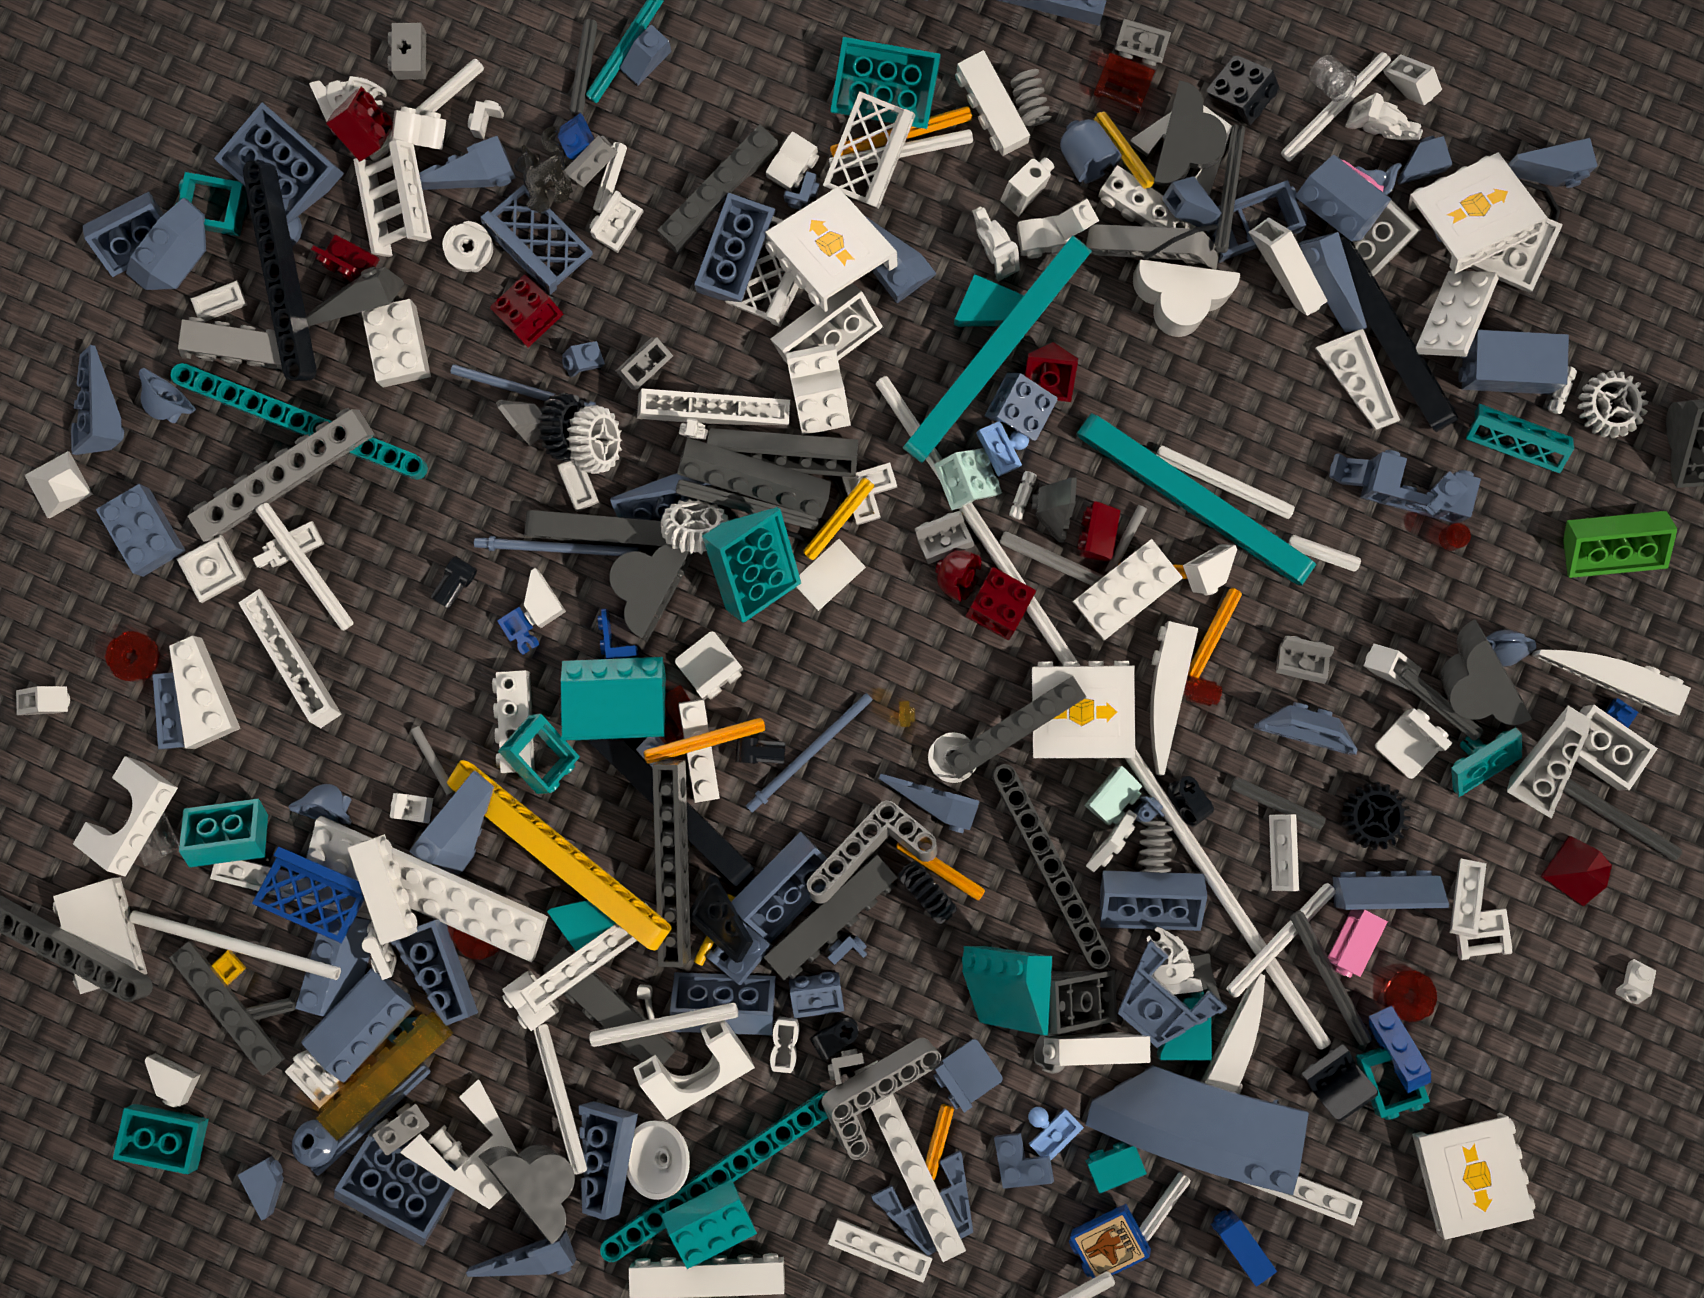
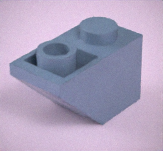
M1194 176L1172 182L1162 198L1175 218L1197 227L1214 225L1221 215V211Z

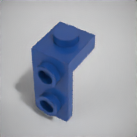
M601 609L602 615H598L599 630H603L604 640H600L601 654L606 655V659L639 657L638 647L635 645L613 648L609 610Z

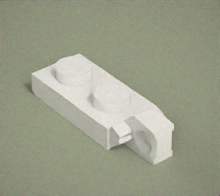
M688 418L687 424L682 423L680 425L679 434L684 437L707 441L709 431L705 429V425L698 423L699 420Z
M313 521L289 532L304 554L324 545ZM276 539L266 543L267 545L262 547L264 553L253 558L256 566L259 568L271 564L274 568L291 561Z

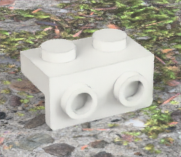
M616 190L613 196L609 195L606 198L601 215H596L592 220L590 232L595 240L618 253L644 211L623 198L621 193Z

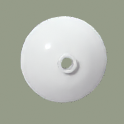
M654 1120L642 1123L634 1132L627 1177L632 1186L647 1198L664 1199L674 1195L685 1183L689 1172L690 1159L687 1144L681 1133L667 1122Z

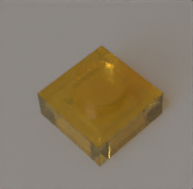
M909 701L899 702L900 728L910 727V722H915V709L910 707Z

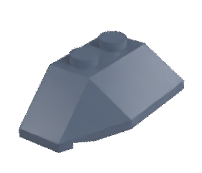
M186 198L181 199L158 219L130 256L126 274L145 290L177 289L206 252L205 215Z
M1294 702L1293 706H1285L1254 724L1253 729L1348 755L1357 754V748L1340 719L1332 717L1333 712L1318 709L1317 712L1308 710V705Z

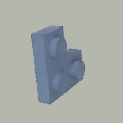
M1021 1133L997 1135L994 1137L1003 1189L1052 1184L1054 1182L1050 1156L1025 1158Z

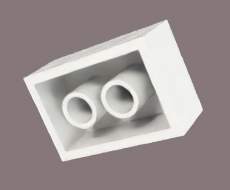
M410 299L393 302L389 305L362 312L375 379L382 387L431 377L417 307Z
M1583 706L1580 713L1590 718L1591 721L1587 738L1576 762L1617 790H1630L1658 748L1597 706Z

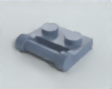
M744 920L742 922L753 943L742 962L735 963L730 957L724 961L721 957L725 952L718 946L714 951L710 950L706 955L711 962L739 985L743 984L773 946Z

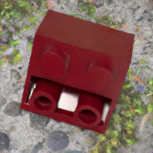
M362 86L350 95L326 122L329 128L360 162L383 146L393 126L391 117L378 106L373 96L366 92Z
M1094 501L1090 507H1086L1081 521V525L1085 526V530L1079 535L1077 550H1081L1080 557L1106 562L1112 560L1121 510Z

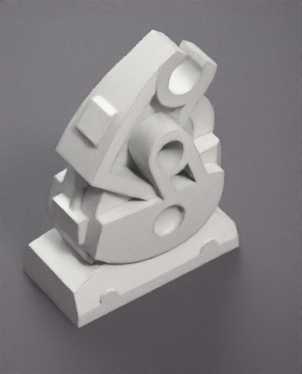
M350 76L349 81L340 82L336 80L330 82L326 87L320 81L309 83L326 122L332 113L361 86L374 99L377 95H382L383 97L387 95L386 91L368 79ZM375 100L380 108H383V102L381 100Z
M1375 93L1354 104L1345 126L1349 129L1363 127L1365 132L1373 135L1380 133L1384 138L1395 140H1420L1423 132L1420 129L1421 124L1408 121L1407 117L1397 109L1396 105L1384 102L1383 97L1379 93Z
M980 206L972 210L978 237L984 246L988 259L995 266L994 272L997 280L1000 281L1018 272L1020 265L1016 243L1010 240L1005 229L996 220L990 221L984 207Z
M1156 927L1154 930L1160 933L1161 938L1153 942L1168 954V958L1152 976L1173 995L1203 991L1201 979L1193 978L1194 965L1191 963L1188 949L1183 944V941L1178 936H1174L1170 932ZM1150 935L1146 938L1148 942L1151 939Z

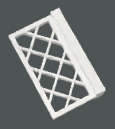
M859 91L823 186L832 190L838 187L830 182L834 173L843 170L848 183L839 186L841 191L846 196L879 209L916 116L914 112ZM865 99L872 102L876 112L862 117L859 110L862 100ZM877 105H880L885 108L878 110ZM888 110L897 112L898 116L895 123L885 127L880 114ZM857 113H858V116H859L860 119L854 121L855 118H856V115H857ZM878 116L882 129L869 134L864 121ZM862 123L866 136L853 141L850 134L851 128ZM892 128L891 134L889 136L887 130ZM884 132L888 140L885 147L876 150L871 137ZM849 137L851 143L846 144L847 138ZM868 139L873 152L860 158L855 144ZM852 146L857 159L844 165L841 158L842 151ZM883 152V154H882V156H881V159H880L879 156H878V153ZM875 155L878 167L875 171L867 174L862 161ZM840 161L841 167L836 168L838 162ZM859 162L864 176L851 181L846 168ZM874 175L872 182H870L869 177ZM866 179L869 186L866 197L856 194L853 184ZM850 186L852 192L843 188Z
M773 216L771 223L777 225L784 220ZM766 237L763 242V245L767 243ZM767 255L756 261L755 266H757L760 277L752 279L748 283L747 292L750 299L742 302H725L781 327L799 287L790 272L786 273L782 267L779 268L775 259L776 256ZM773 259L776 270L763 275L760 264ZM779 275L781 281L779 286L769 290L765 280ZM762 281L766 292L753 297L749 286ZM768 297L770 305L767 312L758 310L755 302Z

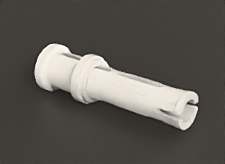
M444 1125L427 1142L429 1144L433 1143L443 1154L442 1158L447 1161L450 1160L458 1168L469 1157L461 1149L462 1143L460 1141L456 1142L446 1131L447 1127Z

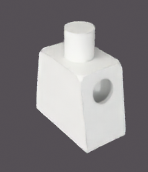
M1045 157L1040 162L1031 159L1009 180L1000 201L1019 217L1046 187L1051 176L1050 172L1054 169L1053 163Z

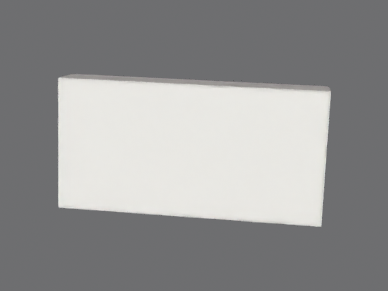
M237 281L190 298L197 317L203 319L204 322L247 306L242 289Z
M570 460L557 465L575 511L578 512L599 503L588 473L581 471L580 467L575 466V460Z

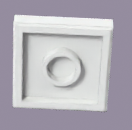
M222 535L177 558L196 597L201 603L246 580Z

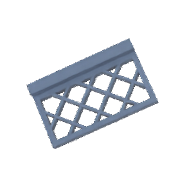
M525 184L492 212L487 211L481 216V223L486 231L549 295L557 290V285L593 255V252L534 192L531 194ZM525 193L532 200L531 207L517 206V199ZM503 211H514L513 222H502L497 216ZM517 212H531V223H516ZM534 212L545 213L549 217L548 224L534 223ZM516 228L531 229L530 240L519 239L516 236ZM534 229H548V240H533ZM551 230H562L566 234V241H551ZM533 245L548 246L547 257L536 256L533 253ZM551 246H564L565 258L550 257ZM568 247H579L584 254L579 258H568ZM550 262L565 263V270L556 276L550 270Z

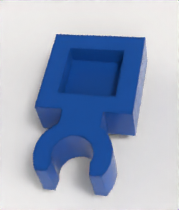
M520 607L497 620L510 642L515 639L518 641L517 647L521 654L530 651L526 642L530 644L532 649L539 645L537 638L529 634L528 631L533 627Z

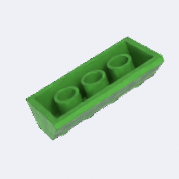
M1667 511L1567 520L1563 539L1567 575L1569 578L1667 569L1676 538L1677 527Z

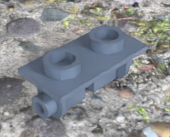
M1139 797L1142 803L1133 811L1137 815L1136 821L1149 822L1154 817L1164 816L1161 812L1163 806L1154 797Z

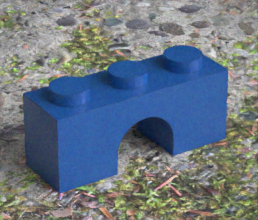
M1390 1006L1370 1015L1369 1029L1381 1049L1385 1048L1389 1053L1395 1067V1073L1407 1093L1431 1083V1070L1394 1008Z

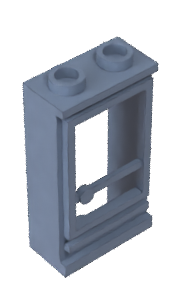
M1288 180L1235 200L1233 212L1238 211L1247 233L1248 242L1238 246L1231 229L1228 251L1226 253H1219V263L1258 248L1249 234L1250 229L1242 211L1246 207L1276 197L1288 225L1287 229L1292 234L1302 232L1306 226L1307 218L1303 209H1299L1297 198L1295 197L1297 192L1293 186H1290ZM1217 230L1211 237H1209L1214 244L1216 240Z

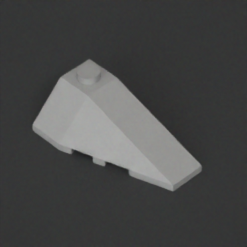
M507 400L496 402L498 409L530 446L540 439L541 433L538 428L540 421L538 417H541L542 413L535 404Z

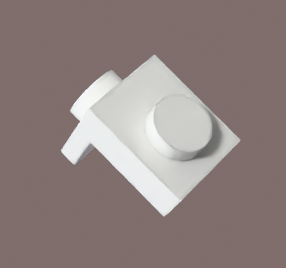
M485 100L484 102L476 101L474 113H470L468 119V128H470L475 138L484 139L489 116L503 119L504 112L498 103L490 100Z
M394 793L390 818L429 823L433 798Z
M1635 959L1631 960L1627 965L1624 983L1616 988L1615 994L1630 1003H1641L1652 994L1656 970Z

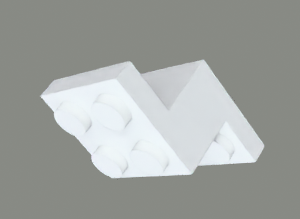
M835 343L786 353L802 435L851 426Z

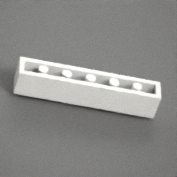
M776 1253L764 1254L763 1258H753V1255L743 1254L738 1255L737 1259H727L725 1255L713 1256L712 1260H705L689 1269L686 1268L683 1261H676L674 1257L662 1258L661 1262H651L649 1258L636 1259L635 1263H631L629 1267L630 1298L784 1294L785 1292L784 1257H778Z

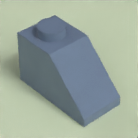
M650 25L634 41L620 70L638 86L672 52L669 40L653 25Z
M1429 136L1420 140L1419 145L1412 152L1397 180L1398 185L1447 171L1452 165V161L1444 136L1439 138Z
M272 1156L238 1175L261 1221L273 1214L284 1179L281 1164L274 1160Z

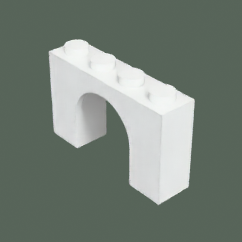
M127 756L123 758L112 777L125 787L132 797V811L127 823L119 832L112 834L103 827L85 822L73 845L103 869L122 876L127 875L178 789L145 763Z
M726 1020L708 1023L700 1028L706 1045L713 1053L709 1063L700 1071L686 1076L674 1075L667 1071L656 1055L633 1068L639 1086L666 1120L755 1068L747 1049Z

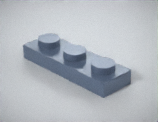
M174 673L153 674L158 749L185 747Z

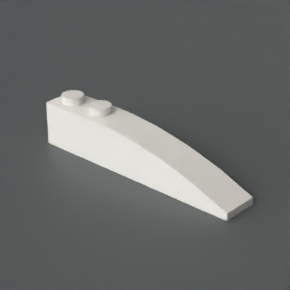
M641 389L638 394L637 419L687 422V419L690 418L699 420L698 423L789 425L790 400Z
M258 589L240 601L239 605L308 721L322 728L340 716L341 712L320 677L264 593Z
M1171 621L1165 623V627H1160L1157 640L1161 641L1159 651L1155 650L1152 659V665H1155L1150 706L1151 745L1155 773L1160 776L1165 774L1198 632L1196 627Z
M1566 650L1533 651L1531 655L1534 658L1669 717L1680 716L1691 689L1683 685L1684 681L1677 677L1668 676L1667 678L1660 675V670L1654 667L1645 666L1644 668L1620 659Z
M1260 973L1247 987L1201 1080L1202 1083L1240 1094L1243 1086L1240 1083L1251 1058L1259 1029L1265 975Z

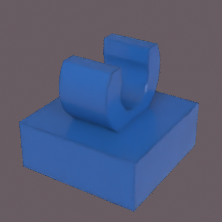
M1614 698L1605 713L1627 728L1639 713L1619 698Z

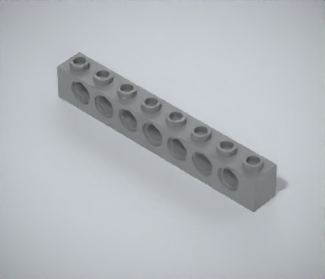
M346 408L336 414L337 419L331 423L326 421L315 428L317 432L311 436L304 435L295 441L296 445L291 449L285 448L274 455L276 459L269 463L265 461L254 468L255 472L247 476L246 474L237 478L234 481L235 485L228 490L223 488L213 494L214 499L210 502L203 501L193 507L194 512L188 515V518L203 542L210 541L224 534L255 514L256 508L261 504L272 503L375 436L360 410ZM340 427H343L346 432L343 440H340L337 435ZM320 440L325 444L323 453H319L317 450V444ZM299 454H302L304 457V464L301 467L297 464L296 460ZM279 467H281L284 472V476L281 480L278 479L276 475V471ZM259 480L263 484V491L261 493L256 489V483ZM238 494L243 498L241 506L236 503V496ZM218 507L223 512L221 519H218L216 516V509Z

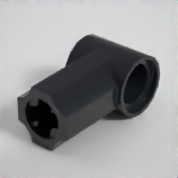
M458 556L453 557L446 566L444 577L431 595V598L450 609L463 588L468 587L473 581L478 570Z
M747 737L738 738L735 762L784 764L786 742L760 741L758 738Z

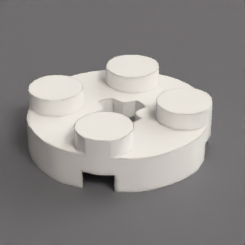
M466 221L463 224L454 225L446 232L443 238L442 245L448 262L457 270L479 272L492 257L493 240L486 229L478 223ZM469 241H472L474 249L468 253L464 252L463 243L468 244Z
M953 732L946 733L937 738L928 752V763L933 774L942 781L949 783H958L969 778L976 768L958 779L945 757L950 755L951 751H956L971 740L963 734Z

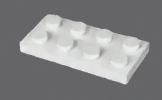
M1448 271L1417 343L1416 350L1418 354L1467 356L1499 279L1496 272L1460 271L1454 274L1453 271Z
M1151 539L1072 602L1104 641L1183 577Z

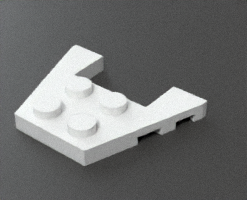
M1203 106L1204 113L1214 115L1223 123L1228 141L1232 126L1210 109ZM1171 112L1133 137L1129 144L1147 157L1162 137L1165 139ZM1221 159L1214 166L1201 169L1195 177L1208 195H1210Z

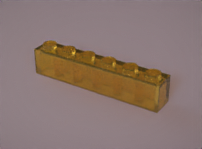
M434 1011L428 1016L422 1013L411 1023L414 1028L409 1033L404 1030L393 1040L396 1045L391 1050L385 1047L375 1057L378 1062L372 1067L367 1064L356 1074L359 1079L354 1084L349 1081L338 1091L341 1094L339 1098L334 1100L331 1097L320 1107L323 1112L316 1119L336 1141L454 1034L447 1025L445 1026Z

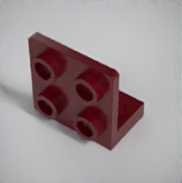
M336 234L326 251L314 245L311 248L317 255L315 259L321 262L323 267L334 273L337 270L350 282L361 275V272L370 267L376 268L380 261L377 256Z
M523 275L512 287L490 306V309L528 348L564 315L552 299L527 275Z
M993 567L965 617L1009 641L1034 597L1036 590Z

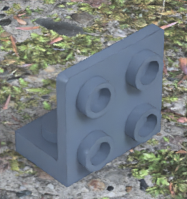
M1007 373L985 417L991 421L1004 422L1035 441L1058 398L1021 373Z

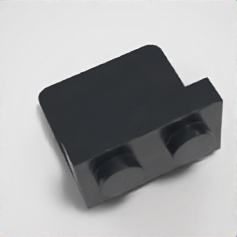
M1234 56L1211 83L1207 92L1209 96L1236 107L1242 122L1250 126L1261 115L1271 99L1277 95L1280 87L1273 70L1243 57Z
M1343 1044L1331 1050L1324 1058L1317 1063L1311 1064L1302 1072L1310 1090L1338 1122L1343 1121L1378 1096L1377 1088L1355 1064L1349 1050Z

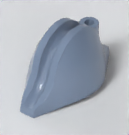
M145 368L140 369L139 376L142 383L141 403L144 410L151 417L158 420L167 419L171 423H176L182 413L191 414L196 410L183 393L172 384Z
M1499 630L1486 637L1503 666L1516 664L1537 648L1535 640L1513 630Z
M331 784L318 785L311 789L303 798L289 805L290 811L313 819L323 816L339 824L351 825L352 822L346 814L352 799L348 796H343L339 788Z

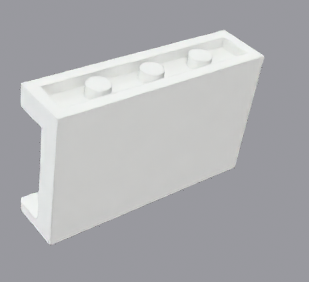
M121 877L107 879L53 896V910L56 916L59 917L61 929L145 975L148 974L134 923L130 922L131 913ZM76 974L73 976L74 985L80 994L99 989L96 985Z

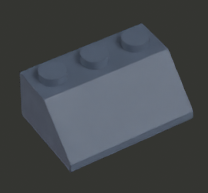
M1332 155L1315 170L1295 195L1297 199L1350 241L1362 240L1392 200L1336 155Z
M147 192L84 224V238L110 275L114 277L127 270L130 256L158 219L164 214L150 192Z

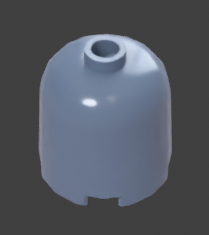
M1092 119L1075 120L1066 127L1067 130L1060 141V149L1079 182L1082 180L1085 184L1093 182L1105 175L1103 170L1110 164L1113 167L1118 164L1122 155L1097 121Z

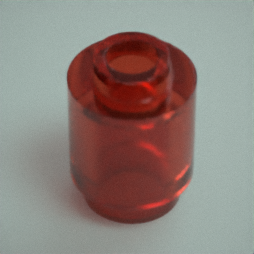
M1454 523L1444 528L1439 535L1441 546L1449 551H1455L1466 546L1471 539L1469 528L1462 523Z
M1192 676L1190 681L1186 680L1183 695H1186V700L1207 706L1212 704L1218 705L1222 694V686L1217 685L1214 681Z

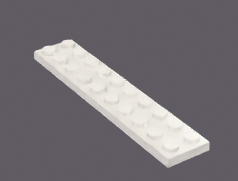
M320 816L315 822L306 859L358 881L347 847L372 838ZM392 847V857L394 863L400 869V881L408 893V904L411 909L433 919H439L442 923L529 962L535 959L548 916Z

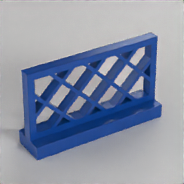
M278 847L273 855L276 857V860L252 904L342 944L365 900L359 881ZM282 866L288 869L290 878L278 883L276 875ZM306 877L309 878L312 888L299 892L296 881ZM292 883L295 894L282 899L279 888ZM330 887L334 897L321 902L318 890ZM275 890L278 901L269 905L262 903L266 893ZM314 893L317 904L304 908L301 897ZM349 896L355 898L356 900L352 908L343 911L340 900ZM297 899L299 911L287 914L284 904ZM335 902L338 914L326 918L323 907ZM318 909L321 920L313 924L308 923L306 913ZM340 918L342 927L338 935L330 933L327 923Z

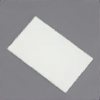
M838 539L799 575L801 584L797 588L819 611L866 567Z

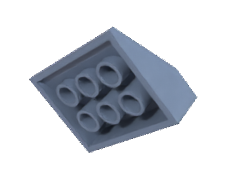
M263 102L214 158L244 186L243 168L246 162L254 160L273 164L278 173L288 224L328 193L344 174Z
M373 1127L335 1188L334 1198L424 1247L456 1188L400 1153L410 1141H407L391 1154L385 1155L372 1136L376 1133ZM445 1161L454 1171L457 1169L456 1166Z

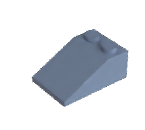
M1590 138L1517 154L1508 163V166L1517 178L1554 187L1566 185V188L1580 185L1581 181L1589 177L1590 173L1598 167Z

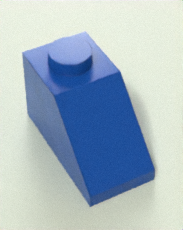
M581 113L562 125L558 134L559 141L567 157L573 161L594 140Z

